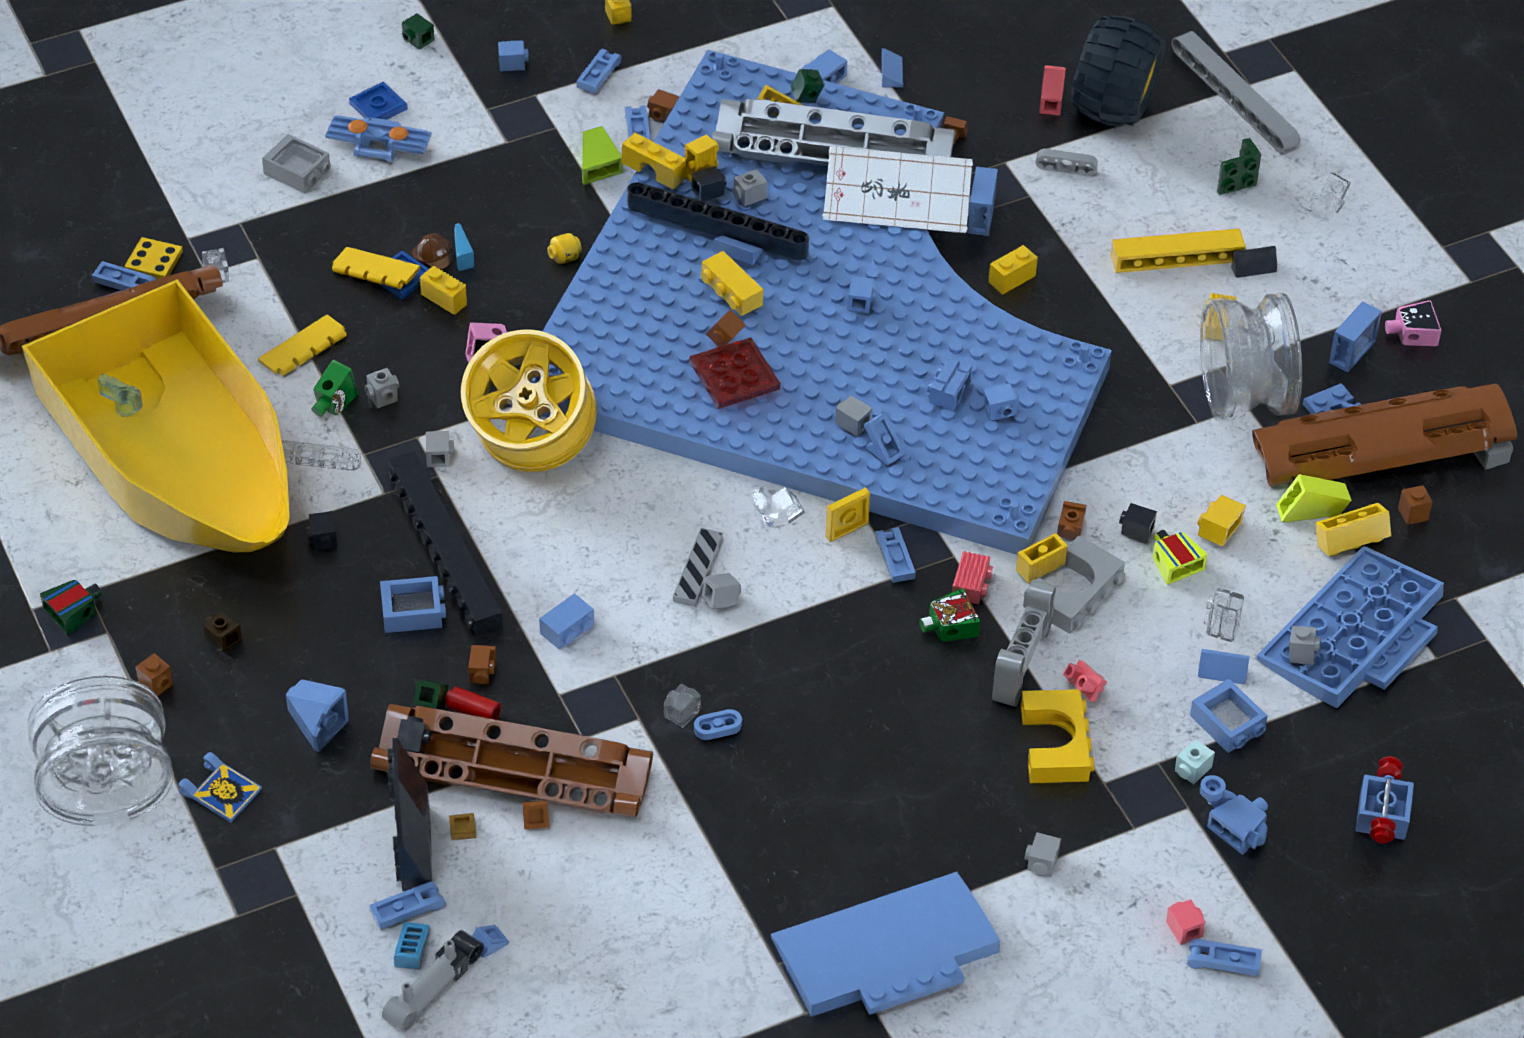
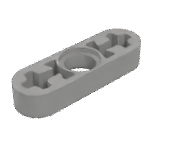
M1052 149L1039 150L1035 161L1036 166L1042 170L1083 176L1094 175L1098 166L1097 158L1092 155ZM1069 160L1072 162V164L1065 165L1061 161Z

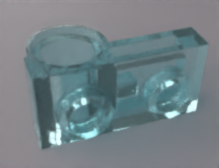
M102 374L97 379L100 395L115 402L118 415L129 417L143 407L141 392L136 387L129 386L117 378Z

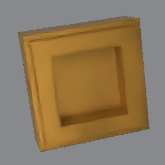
M474 813L449 815L451 841L476 838Z

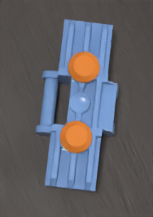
M339 115L333 116L325 134V138L356 143L354 157L366 156L384 159L389 163L393 162L396 150L424 155L432 136V132L404 127L396 121L372 117L357 119ZM372 141L385 143L386 151L370 149Z

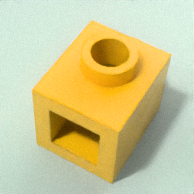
M605 0V10L612 25L631 21V4L629 0Z

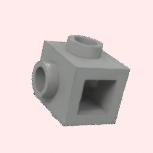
M388 368L366 375L367 385H365V391L377 409L398 401L397 388H399V381L395 375L392 376Z

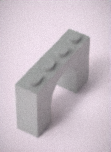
M1080 536L1067 547L1065 566L1087 578L1091 586L1084 591L1073 593L1056 588L1052 620L1053 625L1069 634L1076 627L1079 628L1083 624L1085 617L1089 613L1092 614L1097 609L1099 602L1102 599H1107L1115 585H1120L1125 578L1124 561ZM1039 577L1036 579V581L1049 584ZM1029 587L1024 592V608L1026 606V597Z

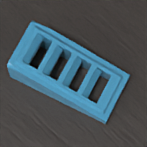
M455 224L458 271L474 268V252L461 224Z
M404 922L395 949V967L420 970L430 925ZM409 930H411V931H419V932H422V933H413V932H408V931H409ZM407 937L420 938V939H419V940H413V939H407ZM405 944L417 945V947L405 946ZM404 951L415 952V954L404 953Z

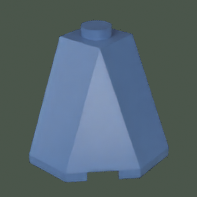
M301 679L286 694L289 713L317 752L349 721L346 690Z

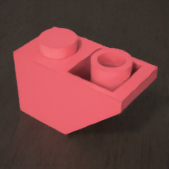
M1045 65L1040 102L1041 114L1060 116L1066 72L1065 67Z

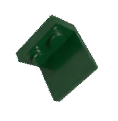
M1251 138L1242 140L1241 149L1239 150L1240 157L1221 162L1217 193L1219 195L1257 185L1261 153Z

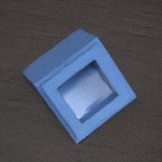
M496 925L476 927L472 935L484 944L481 957H487L509 943L508 939Z

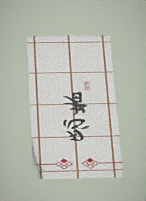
M830 146L824 213L822 214L823 220L966 233L968 229L967 217L971 169L973 165L972 159Z

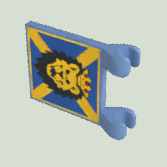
M209 752L204 756V767L214 772L198 789L188 779L181 780L179 783V787H181L179 793L184 797L194 799L231 823L257 796L262 787L227 766L215 754Z

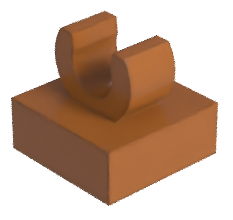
M946 116L944 129L955 130L954 144H956L958 137H966L967 121Z
M547 801L522 802L524 829L549 827Z

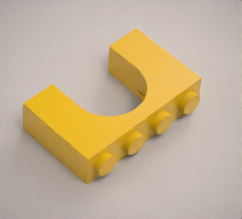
M1079 689L1022 691L1021 714L1023 725H1056L1065 729L1073 738L1071 742L1062 747L1029 749L1028 771L1030 783L1089 782L1090 772L1094 771V757H1089V752L1092 750L1091 737L1086 735L1089 732V720L1084 718V714H1086V699L1081 698V691Z

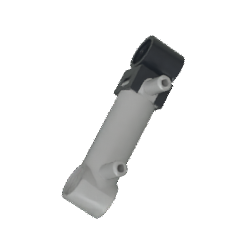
M464 930L455 933L452 939L445 941L444 946L435 954L436 960L412 984L404 983L402 985V994L399 997L394 996L386 1003L382 1011V1018L403 1032L408 1031L417 1020L418 1014L452 979L457 981L468 970V965L474 964L483 952L484 944Z

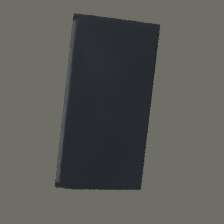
M1276 246L1234 251L1231 268L1235 277L1241 278L1277 272Z

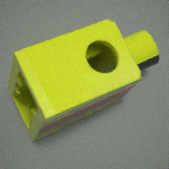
M1160 530L1155 534L1154 539L1156 543L1154 544L1153 560L1167 585L1205 570L1207 553L1184 532L1169 536L1166 530Z

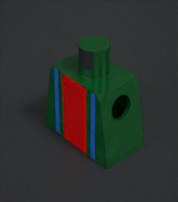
M71 580L40 593L43 610L67 636L95 616L94 600L102 596V592L96 583L84 589L77 580Z

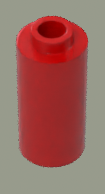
M457 686L452 690L450 689L445 697L447 709L457 713L498 720L501 712V703Z

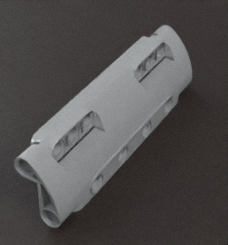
M722 99L716 131H713L711 139L718 143L719 152L734 153L742 158L785 164L800 162L828 166L830 148L951 159L955 130L933 128L929 123L774 101L747 99L745 102ZM771 113L779 114L776 118L769 117ZM814 118H818L821 120V122L818 124L811 123V120ZM856 124H862L863 128L860 130H856L853 128V126ZM901 129L906 132L904 135L895 134L897 130ZM743 142L749 143V146L746 148L739 147ZM763 145H769L771 147L767 151H762L760 149ZM784 148L792 149L788 154L781 152Z

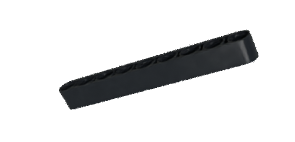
M640 182L631 183L627 188V206L632 211L714 236H726L794 260H803L808 257L809 235L804 231Z

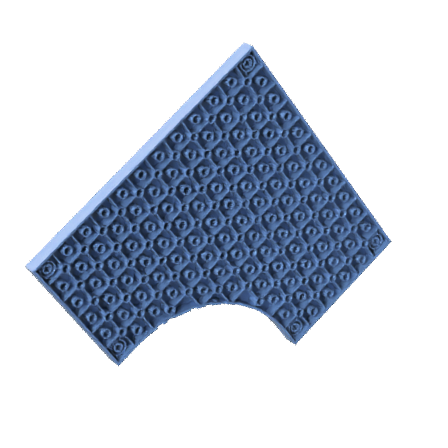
M707 49L654 142L686 158L685 144L706 134L712 138L713 131H716L722 99L745 102L747 99H757L764 86L768 85L796 101L790 87L797 73ZM824 80L825 85L816 103L799 102L804 106L915 120L929 123L933 128H943L944 112ZM772 114L769 115L770 118L778 117ZM814 118L811 120V123L818 124L821 122V120L818 118ZM856 124L853 128L860 130L863 128V125ZM902 129L895 132L897 135H904L906 133ZM743 142L739 147L746 148L749 146V143ZM763 145L760 149L762 151H767L771 147L769 145ZM784 148L781 152L788 154L792 149ZM717 151V161L719 164L717 169L725 175L727 181L724 196L704 202L798 229L809 235L808 257L803 260H794L764 250L753 265L730 257L764 289L763 306L743 316L736 310L731 309L729 304L722 297H719L715 290L704 283L701 278L702 261L718 254L713 251V241L718 236L630 210L627 206V188L625 189L542 331L566 343L579 359L584 373L593 388L597 403V419L593 431L835 502L866 487L870 492L869 512L1018 555L1017 552L1033 544L1109 371L1112 350L1040 329L993 305L974 291L953 271L938 251L929 235L928 229L823 220L828 166L800 162L787 164L742 158L734 153ZM649 164L641 171H636L628 184L629 186L631 183L640 182L699 200L691 189L692 183L687 178L673 190L656 181V172ZM757 169L768 182L767 198L744 206L733 195L734 177ZM852 276L874 279L873 288H877L875 302L871 301L869 313L847 310ZM731 309L746 326L721 350L706 333ZM949 358L973 367L972 381L953 411L931 404L929 402L930 393H927L929 382L936 379L938 367L940 365L944 366ZM549 364V377L563 374L559 369ZM534 377L531 383H537L541 377ZM1010 383L1013 391H1017L1020 398V405H1017V415L991 421L984 406V389ZM853 396L873 408L872 419L881 413H885L905 454L891 464L886 465L865 447L872 442L866 430L857 437L836 424L835 411L838 404ZM570 398L558 405L564 415L568 410ZM546 412L542 416L549 418L551 413Z

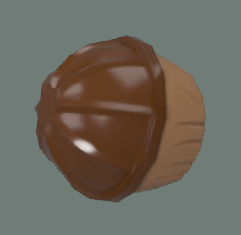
M427 234L415 246L412 256L423 265L428 264L431 267L436 266V268L443 269L449 266L452 261V244L441 234Z

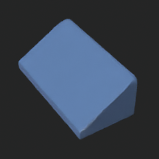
M882 49V87H903L902 57L887 49Z
M726 236L717 237L713 241L714 252L720 253L724 251L729 257L752 265L763 251L761 248Z
M1202 649L1198 677L1218 681L1230 679L1233 683L1245 684L1250 656Z

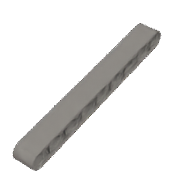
M1193 31L1172 40L1174 52L1276 151L1281 153L1300 144V136L1297 130Z

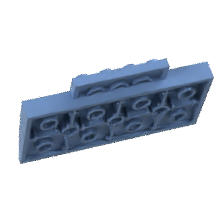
M1363 546L1257 655V660L1295 686L1335 708H1338L1364 680L1385 690L1437 634L1438 627L1422 618L1443 597L1444 583ZM1292 626L1316 628V637L1321 638L1320 652L1315 653L1314 665L1289 663V642Z
M957 872L771 934V939L811 1017L862 1000L869 1015L964 983V975L959 966L999 953L1000 939L991 923Z

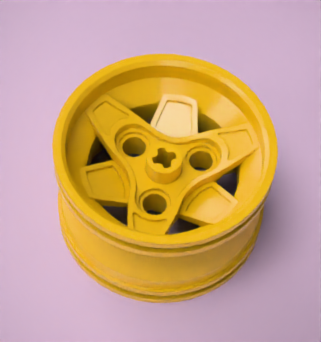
M515 330L501 334L487 342L475 353L464 372L461 384V401L465 415L487 452L501 464L524 472L551 470L573 459L589 441L597 419L595 394L576 354L559 338L538 330ZM522 364L520 370L514 366ZM549 364L559 369L563 374L549 377ZM534 377H541L537 383H531ZM494 383L498 391L489 393L490 387ZM570 398L568 410L564 415L558 405ZM505 405H512L509 411H502ZM546 412L551 413L549 418L540 419L542 414ZM490 419L505 420V433L498 430ZM536 427L547 431V433L541 436L529 438Z

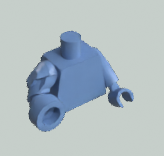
M1215 775L1206 776L1201 781L1200 794L1207 799L1208 804L1215 808L1210 811L1207 827L1242 855L1250 846L1255 849L1256 846L1263 845L1268 830L1265 824L1267 818L1265 811L1268 809L1267 802L1261 797L1251 802L1243 795L1237 796L1225 790V782L1220 777Z

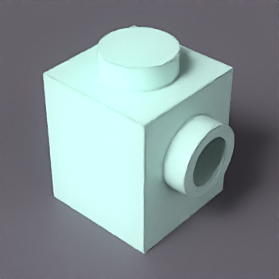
M1194 739L1177 755L1175 772L1183 779H1187L1195 784L1212 768L1215 752Z

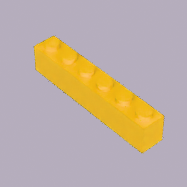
M1240 228L1112 239L1110 255L1115 273L1232 263L1233 252L1245 250L1246 245Z

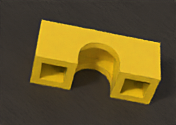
M633 133L622 143V164L638 172L647 164L651 165L656 172V181L673 190L686 179V158L637 133Z

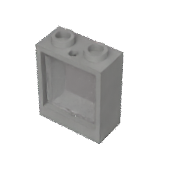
M287 134L262 158L265 175L303 193L314 187L317 181L331 169L328 152L290 134Z

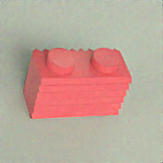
M964 551L952 586V593L959 589H964L971 603L980 604L981 597L986 598L988 584L986 580H991L993 574V566H990V557Z

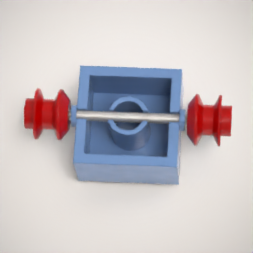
M1388 756L1379 760L1377 776L1364 774L1355 829L1357 832L1368 833L1373 840L1381 844L1390 842L1394 838L1405 840L1410 821L1414 783L1400 781L1403 763L1393 756Z

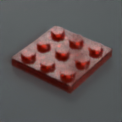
M751 337L689 357V363L718 409L780 390L781 383Z

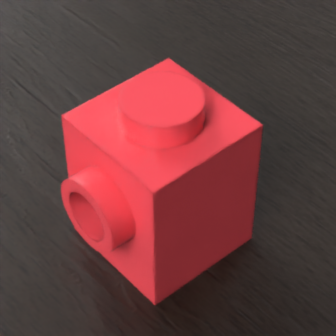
M1191 899L1184 902H1176L1168 908L1166 923L1180 945L1190 942L1192 939L1203 937L1205 928L1204 916L1199 907L1196 908Z

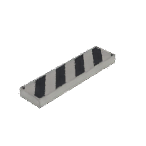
M700 528L673 594V601L696 606L703 589L704 577L708 576L722 542V532Z

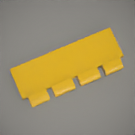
M346 247L333 261L332 271L335 273L349 275L362 280L367 279V281L385 284L397 289H401L404 286L403 284L407 285L421 269L420 265Z
M325 315L260 356L258 362L274 374L279 372L280 375L285 376L296 369V365L300 366L313 358V354L318 355L329 348L331 343L335 344L346 337L344 326L329 315Z

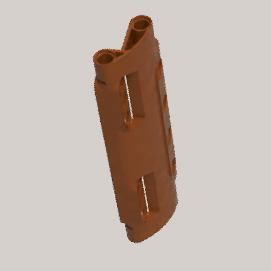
M212 264L0 325V351L5 355L24 353L22 346L177 279L194 300L199 296L216 292V288L222 287L221 274L219 269Z
M1494 383L1473 388L1460 386L1287 419L1280 421L1274 426L1252 430V437L1256 450L1265 461L1267 481L1269 486L1272 487L1291 483V478L1294 482L1299 474L1332 480L1483 451L1491 448L1493 442L1496 444L1516 440L1517 430L1507 399L1499 385ZM1484 419V421H1479V422H1474V423L1463 424V425H1458V426H1453V427L1442 428V429H1437V430H1432V431L1424 432V430H1429V429H1434V428H1440V427H1445V426H1450V425L1461 424V423H1466V422H1471V421H1476V420ZM1351 445V446H1348V447H1343V448H1338V449H1333V450H1328V451H1322V452H1317V453H1312V454H1307V455H1302V456L1291 457V456H1294V455H1299V454H1304V453H1309V452H1314V451H1320V450H1325V449H1330V448H1335V447H1340V446Z
M395 704L388 706L379 748L375 747L371 756V769L388 772L390 764H388L387 749H392V738H397L401 719L408 720L409 716L424 719L423 723L429 726V730L432 733L429 745H425L424 754L407 752L411 759H414L415 766L426 781L453 786H467L548 801L549 803L599 813L608 812L635 818L639 813L653 762V751L631 748L619 742L421 706L412 708ZM447 720H453L452 728L444 731L442 729L443 723ZM495 728H499L501 730L500 736L497 739H490V732ZM542 737H547L549 739L548 745L544 748H538V740ZM589 746L597 748L596 754L592 757L585 756V750ZM433 763H437L439 765L438 771L433 775L428 774V767ZM456 768H462V776L458 779H452V771ZM553 785L559 786L558 794L554 797H549L547 794L548 789ZM576 790L583 791V797L579 801L571 799L572 793ZM599 795H607L608 800L604 805H596V798Z

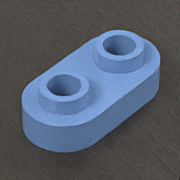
M731 709L699 716L694 722V733L702 740L735 734L742 727V716L739 712Z

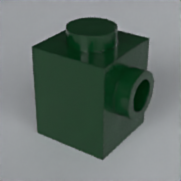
M416 13L402 22V37L406 42L420 50L435 40L434 24Z
M799 69L790 88L796 102L816 103L825 84L818 70Z
M418 680L413 704L433 709H444L449 685L430 680Z

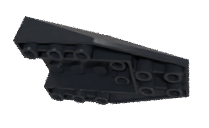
M392 738V749H387L388 764H390L388 784L390 800H393L397 827V836H393L396 882L401 881L403 892L432 882L431 817L427 783L398 738Z

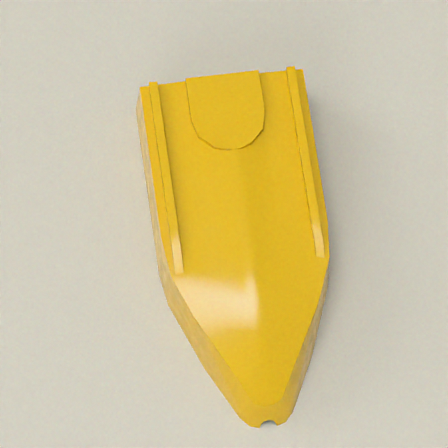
M178 279L22 346L36 395L109 495L134 522L171 540L234 553L259 550L274 543L284 534L290 519L288 477L276 412L265 391Z

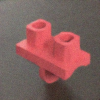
M1078 660L1076 665L1069 663L1063 673L1072 685L1093 702H1096L1098 692H1102L1107 683L1102 675L1082 660Z

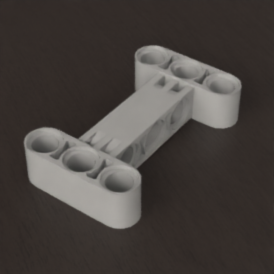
M1036 580L1031 581L1027 592L1025 611L1007 650L1001 649L996 660L992 700L1013 707L1017 706L1022 692L1023 677L1041 637L1047 638L1050 632L1056 595L1055 586Z

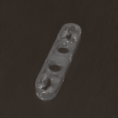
M281 440L286 464L354 471L362 464L361 453L355 448ZM302 452L312 453L308 457H303L300 455ZM326 454L334 455L332 459L323 458Z

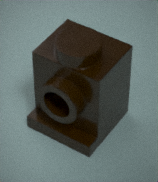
M221 612L217 616L212 614L205 620L203 625L205 637L223 653L242 640L240 624L238 622L234 623L224 613Z

